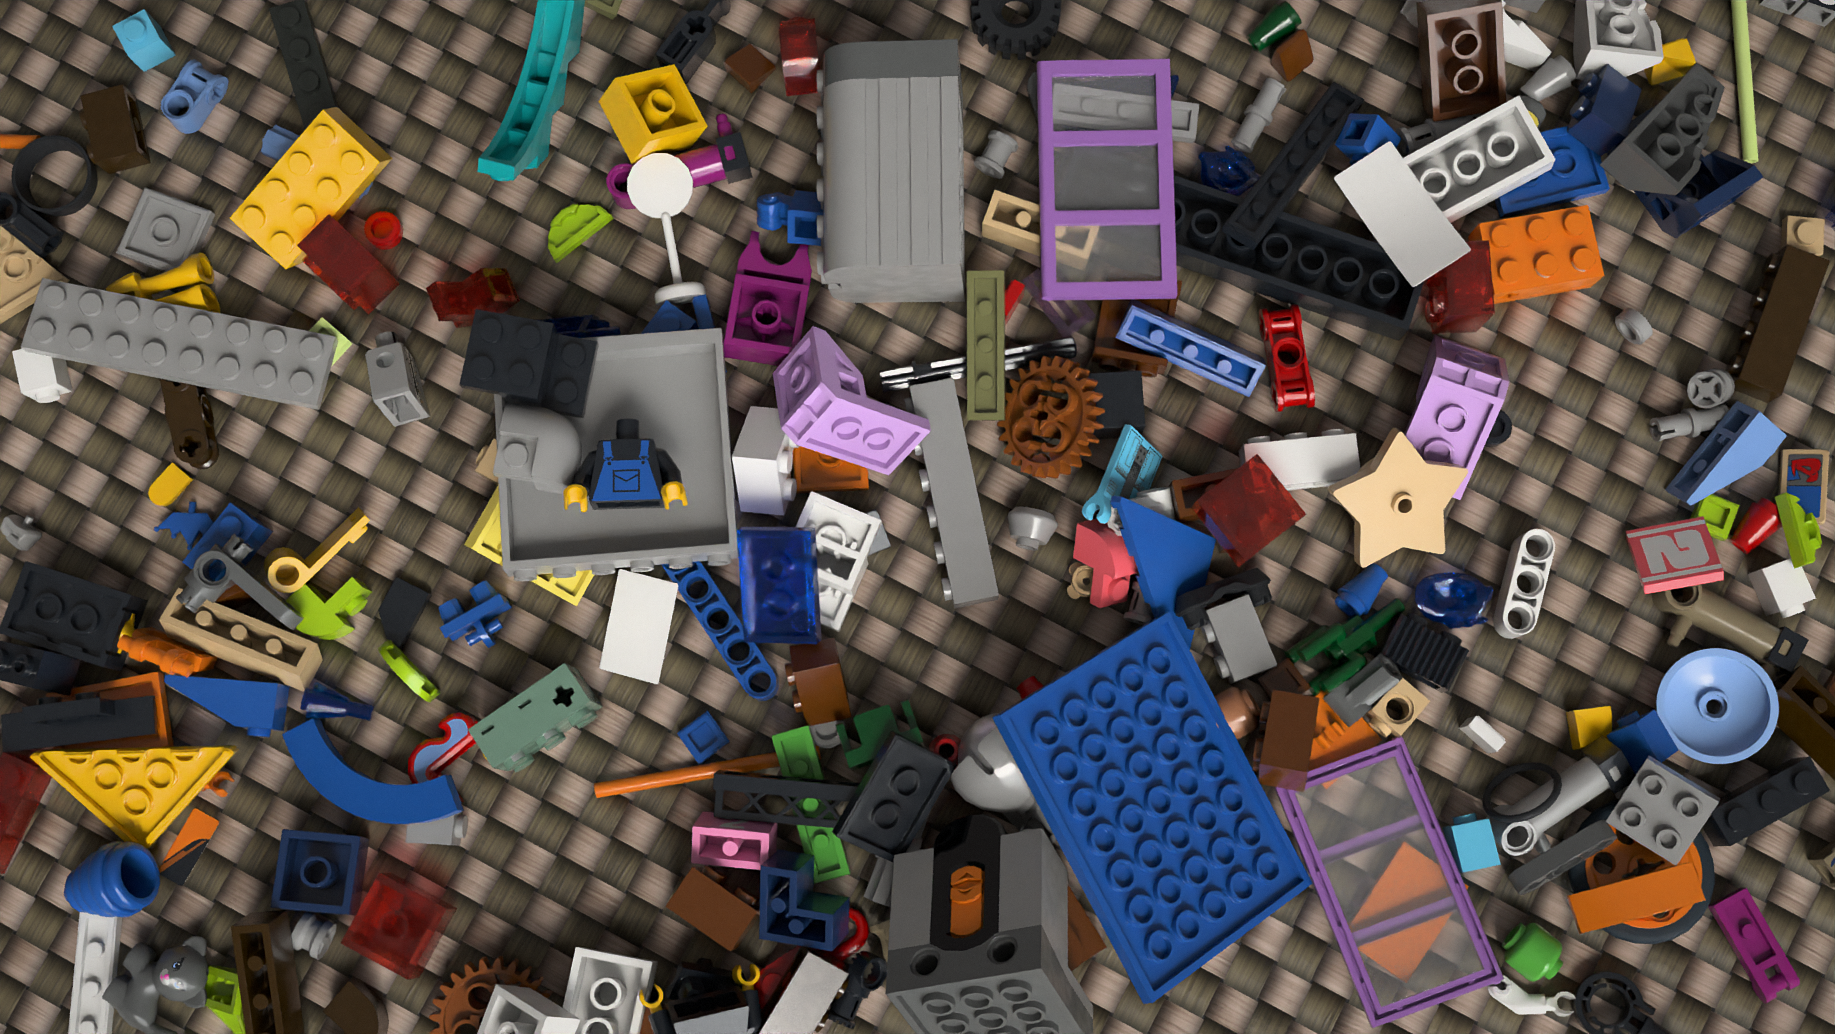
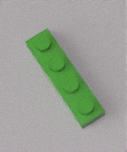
M810 725L771 736L783 776L825 779ZM803 798L797 803L802 812L809 817H817L827 808L820 799ZM831 812L827 813L823 817L836 819ZM797 825L804 853L814 855V884L851 873L843 841L833 834L832 830L834 828Z

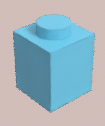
M145 9L112 26L128 57L144 72L176 56L161 26Z
M1475 813L1452 817L1454 825L1443 827L1446 842L1460 873L1501 865L1489 818L1477 820Z

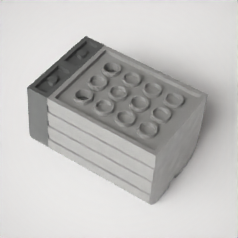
M958 39L849 42L828 48L823 54V70H817V91L821 93V104L823 105L817 106V127L821 129V140L823 141L817 142V163L821 165V175L823 176L822 179H817V199L821 201V209H823V215H817L818 238H821V246L824 248V252H817L818 275H821L822 284H828V289L833 298L850 303L965 302L963 87Z

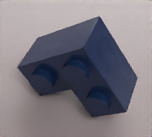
M778 849L761 865L759 939L833 951L848 935L850 897L813 891L814 855Z

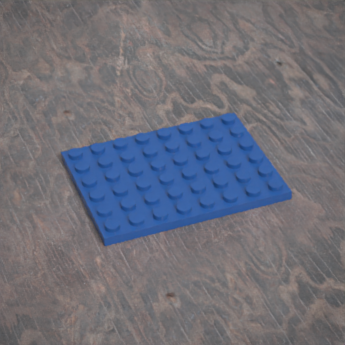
M1170 612L1157 616L992 717L1143 1004L1155 1002L1313 884L1231 727L1225 720L1220 706Z

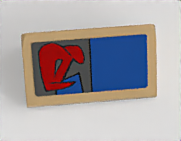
M1783 449L1780 456L1778 495L1785 492L1795 495L1800 499L1796 503L1802 507L1806 514L1813 513L1818 526L1824 524L1826 520L1829 451L1821 449Z

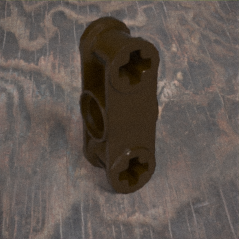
M159 378L165 403V417L170 428L176 457L200 470L212 467L218 460L219 448L213 425V412L208 401L206 387Z

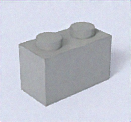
M1249 594L1206 610L1209 621L1207 625L1200 628L1206 642H1213L1218 654V656L1214 657V663L1222 679L1227 677L1229 684H1233L1277 666Z

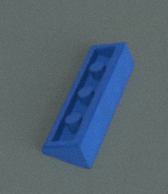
M1134 299L1130 300L1115 336L1119 340L1157 357L1168 359L1169 362L1247 397H1250L1266 367L1263 357Z

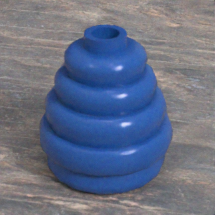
M113 841L89 854L75 870L71 871L65 882L64 896L71 907L78 912L102 917L126 918L150 905L157 896L160 886L159 868L151 852L140 843Z

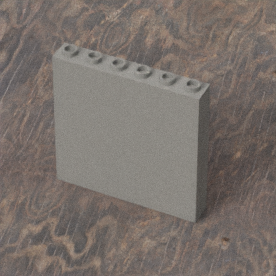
M711 328L582 338L597 341L599 344L584 418L564 415L575 426L582 444L581 464L589 452L597 450L600 440L616 439L617 420L625 418L639 420L640 439H654L656 447L666 450L681 471L682 484L685 488L688 505L683 506L682 500L674 499L669 503L670 509L668 510L665 508L593 510L588 496V510L586 512H581L579 502L569 504L568 510H565L564 496L561 493L536 490L533 482L498 477L502 566L504 572L508 577L514 576L515 581H533L537 579V574L553 573L554 578H571L576 576V571L592 570L593 575H609L615 573V568L630 567L633 572H647L654 570V565L669 564V568L684 569L692 567V562L708 561V565L722 566L730 564L731 559L739 558L722 329ZM494 394L496 442L498 448L500 438L499 427L507 403L501 395Z

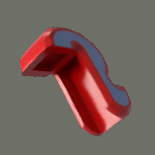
M452 713L443 718L438 726L440 729L445 730V736L424 740L414 748L408 758V776L412 784L426 782L442 776L441 772L473 747L476 742L468 729L479 721L475 717L464 713ZM459 795L461 803L464 802L463 798Z

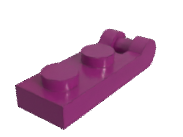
M1739 888L1708 905L1750 978L1754 992L1763 1003L1766 1004L1777 998L1776 993L1783 989L1789 991L1800 985L1796 972L1747 888ZM1773 966L1776 975L1768 979L1764 970Z

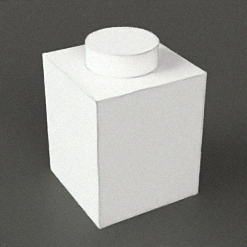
M23 349L12 351L22 394L39 403H49L60 399L61 394L72 392L65 359L25 352Z
M1791 558L1748 574L1766 616L1780 612L1782 619L1805 611L1802 603L1816 599L1803 568L1794 569Z

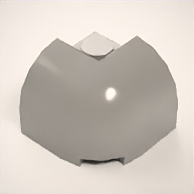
M508 402L499 427L500 438L493 469L494 476L533 482L536 490L563 494L564 489L572 484L582 460V444L575 426L564 415L552 410Z

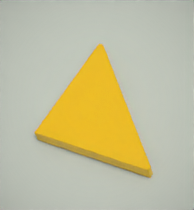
M235 745L38 750L30 758L124 842L140 843L149 849L239 749Z

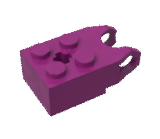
M751 231L749 244L738 260L724 339L725 358L779 366L802 338L812 274L808 257L809 245L800 244L794 258L790 262L783 265H774L767 262L760 252V232ZM763 318L771 319V324H770V325L761 324V323H762V319H763Z

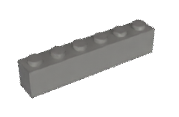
M954 378L909 386L910 398L904 399L906 412L929 419L931 428L929 434L914 448L915 456L923 455L925 469L919 470L923 492L930 491L933 505L926 506L930 528L937 527L940 541L933 543L937 563H945L948 577L941 579L945 601L953 600L954 609L998 600L999 593Z

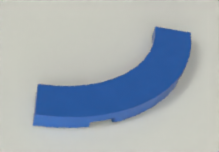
M312 718L282 734L289 753L308 782L326 799L353 815L382 823L415 824L437 821L464 811L452 775H442L433 780L418 784L393 785L356 771L344 761L343 757L334 747L320 719Z

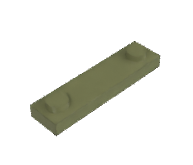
M1004 270L967 271L968 421L1006 420Z

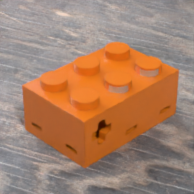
M1588 205L1479 223L1468 236L1483 306L1591 288L1605 276Z

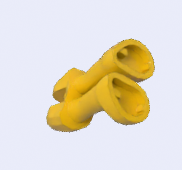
M204 253L190 255L180 266L153 277L142 279L138 273L132 272L116 280L106 288V291L153 300L152 294L189 285L193 287L155 299V301L220 313V306L215 293L206 286L213 284L214 272L209 259Z

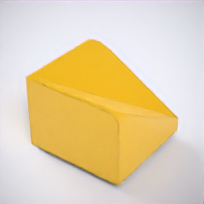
M1687 38L1662 44L1664 58L1661 63L1644 69L1650 85H1656L1684 76L1692 68L1696 61Z
M1611 706L1566 712L1573 750L1583 749L1602 735L1607 738L1606 735L1612 732Z

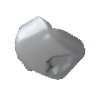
M15 514L8 515L3 519L0 526V531L6 536V539L22 551H28L42 537V533L30 525L34 519L30 515H27L25 519Z

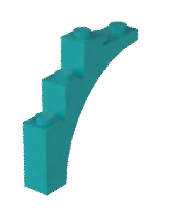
M538 0L531 38L516 90L497 133L478 158L477 172L488 174L497 181H514L524 169H537L548 157L552 116L564 105L568 63L580 51L585 0Z

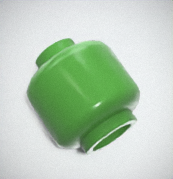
M1519 923L1510 931L1502 943V947L1505 949V962L1529 981H1537L1543 976L1549 980L1557 974L1563 965V961L1559 959L1562 952V944L1537 923H1529L1527 925Z

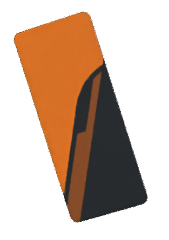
M196 808L193 809L160 865V875L183 886L219 825V821Z

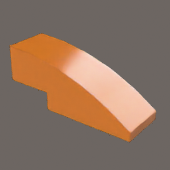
M1692 862L1567 895L1579 934L1706 900Z

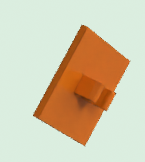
M1323 690L1315 696L1320 699L1308 771L1373 748L1382 741L1362 717L1353 725L1347 727L1322 699L1326 695ZM1339 778L1320 785L1326 790Z

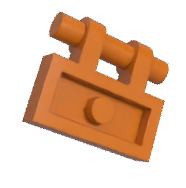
M153 627L134 629L132 637L124 634L120 637L117 648L128 652L129 657L139 662L147 660L159 665L160 670L170 675L178 673L187 678L190 675H196L197 672L213 669L217 660L216 656L168 638L166 633Z

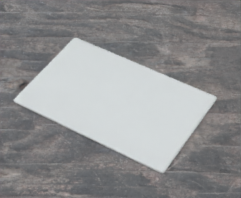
M619 569L600 669L654 684L659 683L678 590L677 583Z

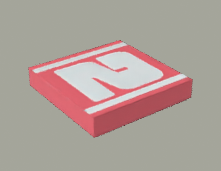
M1703 516L1626 531V540L1644 594L1724 580V571Z

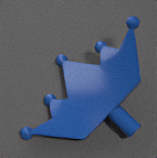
M189 502L188 513L173 512L158 527H154V531L170 529L172 533L171 538L173 539L181 532L188 544L187 549L192 550V545L198 534L201 532L204 535L214 522L207 513H195L196 502Z

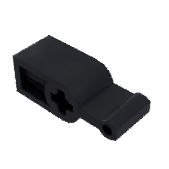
M711 0L703 11L693 10L684 15L655 53L660 67L675 64L684 83L687 84L716 44L714 26L722 16L730 12V0Z

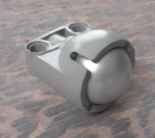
M999 713L986 715L978 719L966 730L959 745V765L950 778L955 790L967 802L982 810L1003 813L1019 831L1042 828L1051 844H1053L1056 838L992 718Z

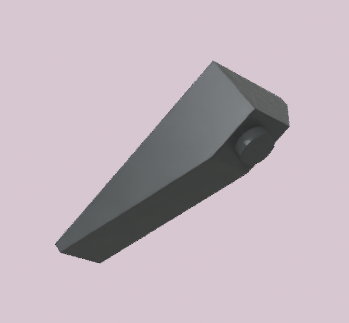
M1697 63L1607 156L1600 166L1627 190L1677 195L1699 171L1701 165L1699 158L1702 149L1707 145L1709 139L1707 133L1710 123L1716 117L1725 87Z

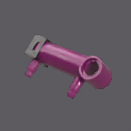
M724 113L716 116L719 138H716L717 144L672 155L679 158L688 167L693 179V188L726 179L728 184L753 178L741 132L733 134L731 123ZM628 163L616 165L609 171L606 178L607 187L615 203L624 209L636 208L632 204L628 192L619 191L620 185L627 181L629 173L636 163H633V165Z

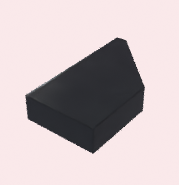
M396 577L378 611L386 639L391 640L402 651L432 595Z

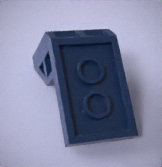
M1654 107L1631 120L1627 135ZM1619 142L1617 145H1615L1613 148L1607 151V155H1609L1621 142ZM1715 150L1705 157L1702 154L1700 155L1699 161H1701L1699 171L1677 195L1643 191L1634 192L1661 230L1674 238H1678L1735 202L1764 178L1757 167Z

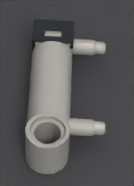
M1603 735L1581 749L1580 751L1584 758L1559 774L1561 776L1562 788L1555 803L1545 812L1523 822L1506 823L1494 820L1487 815L1486 819L1489 818L1495 842L1513 856L1523 855L1533 847L1542 854L1551 849V844L1544 831L1607 789L1611 790L1616 798L1620 800L1635 777V773L1622 750ZM1553 779L1514 805H1499L1493 809L1504 815H1516L1530 811L1542 804L1550 796L1554 786Z

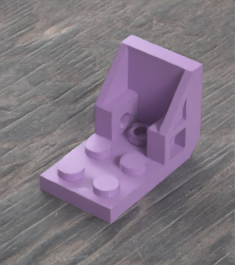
M812 326L773 372L780 426L796 445L890 475L931 431L929 419L867 398L863 375L829 334L820 328Z
M1434 335L1416 393L1417 405L1404 435L1423 460L1459 464L1468 469L1467 476L1452 496L1461 500L1503 405L1510 381L1504 358Z

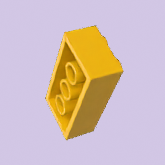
M338 107L323 109L232 214L230 219L282 267L289 269L303 262L393 158Z

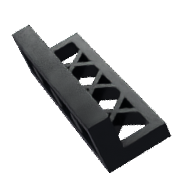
M718 770L714 773L713 789L716 790L714 817L834 828L841 817L834 807L842 801L849 802L860 782ZM725 790L744 792L750 802L740 810L724 809ZM765 794L781 795L789 805L778 814L768 813L758 800ZM803 798L820 799L827 808L817 817H809L802 812L797 803ZM828 800H836V801H834V802L831 804ZM754 804L759 812L746 810ZM792 808L797 815H787L785 813ZM831 812L836 819L823 817L827 813Z

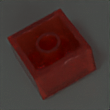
M330 214L297 245L306 254L302 261L353 310L360 306L365 312L370 314L400 285L385 267Z
M1489 240L1465 241L1471 248L1470 252L1424 281V287H1429V301H1426L1425 318L1427 323H1431L1432 334L1477 332L1495 314Z
M1258 454L1200 497L1192 506L1193 511L1239 568L1306 515Z
M379 873L341 944L407 980L420 978L457 908L393 873Z

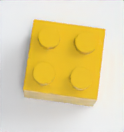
M675 64L617 77L598 101L631 164L637 163L642 157L653 153L671 154L689 149L708 127Z

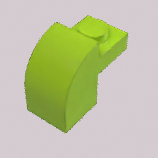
M351 577L329 600L315 587L305 583L286 601L304 617L303 621L296 627L298 631L319 639L334 640L344 637L355 630L346 617L348 615L354 616L360 612L367 604L368 600L366 598L372 591L362 581Z

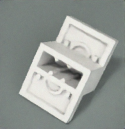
M811 491L782 556L781 562L784 568L769 602L839 632L868 566L867 556L882 521Z

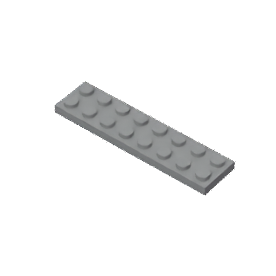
M42 278L21 348L25 352L319 410L338 340L335 336Z

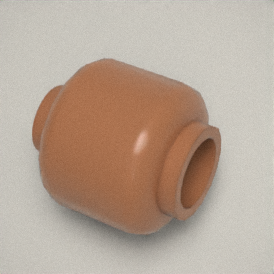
M1231 686L1214 696L1237 740L1258 728V717L1261 715V710L1248 689L1241 691L1239 688Z

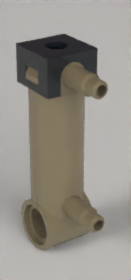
M1701 584L1680 588L1683 592L1681 603L1672 597L1671 590L1652 593L1653 602L1661 612L1678 616L1667 640L1669 646L1678 647L1691 625L1694 624L1755 658L1754 661L1764 669L1772 681L1775 675L1780 676L1793 672L1809 639L1785 626L1781 628L1775 627L1703 587Z

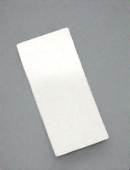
M1392 142L1385 143L1334 177V180L1356 212L1412 287L1417 286L1471 251V248L1427 193Z

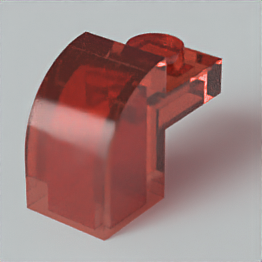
M794 17L788 21L779 22V39L786 96L818 93L817 70H820L815 18Z
M480 268L462 282L435 281L426 288L438 320L453 321L456 328L472 326L476 309L502 314L520 301L509 273L505 268Z

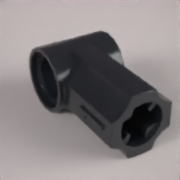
M0 192V226L42 257H46L51 252H54L62 243L64 232L34 209L25 205L18 197ZM12 204L13 213L6 219L5 211Z

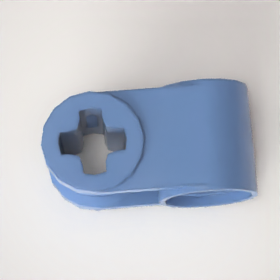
M190 60L182 68L179 77L163 97L161 110L179 132L185 134L194 133L203 126V123L216 104L222 100L227 92L229 81L221 74L214 75L203 69L202 63L197 60ZM189 107L185 114L177 116L181 109Z

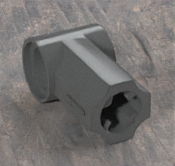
M1380 653L1359 672L1329 694H1326L1322 699L1347 727H1350L1374 706L1373 703L1396 686L1403 677L1394 662Z

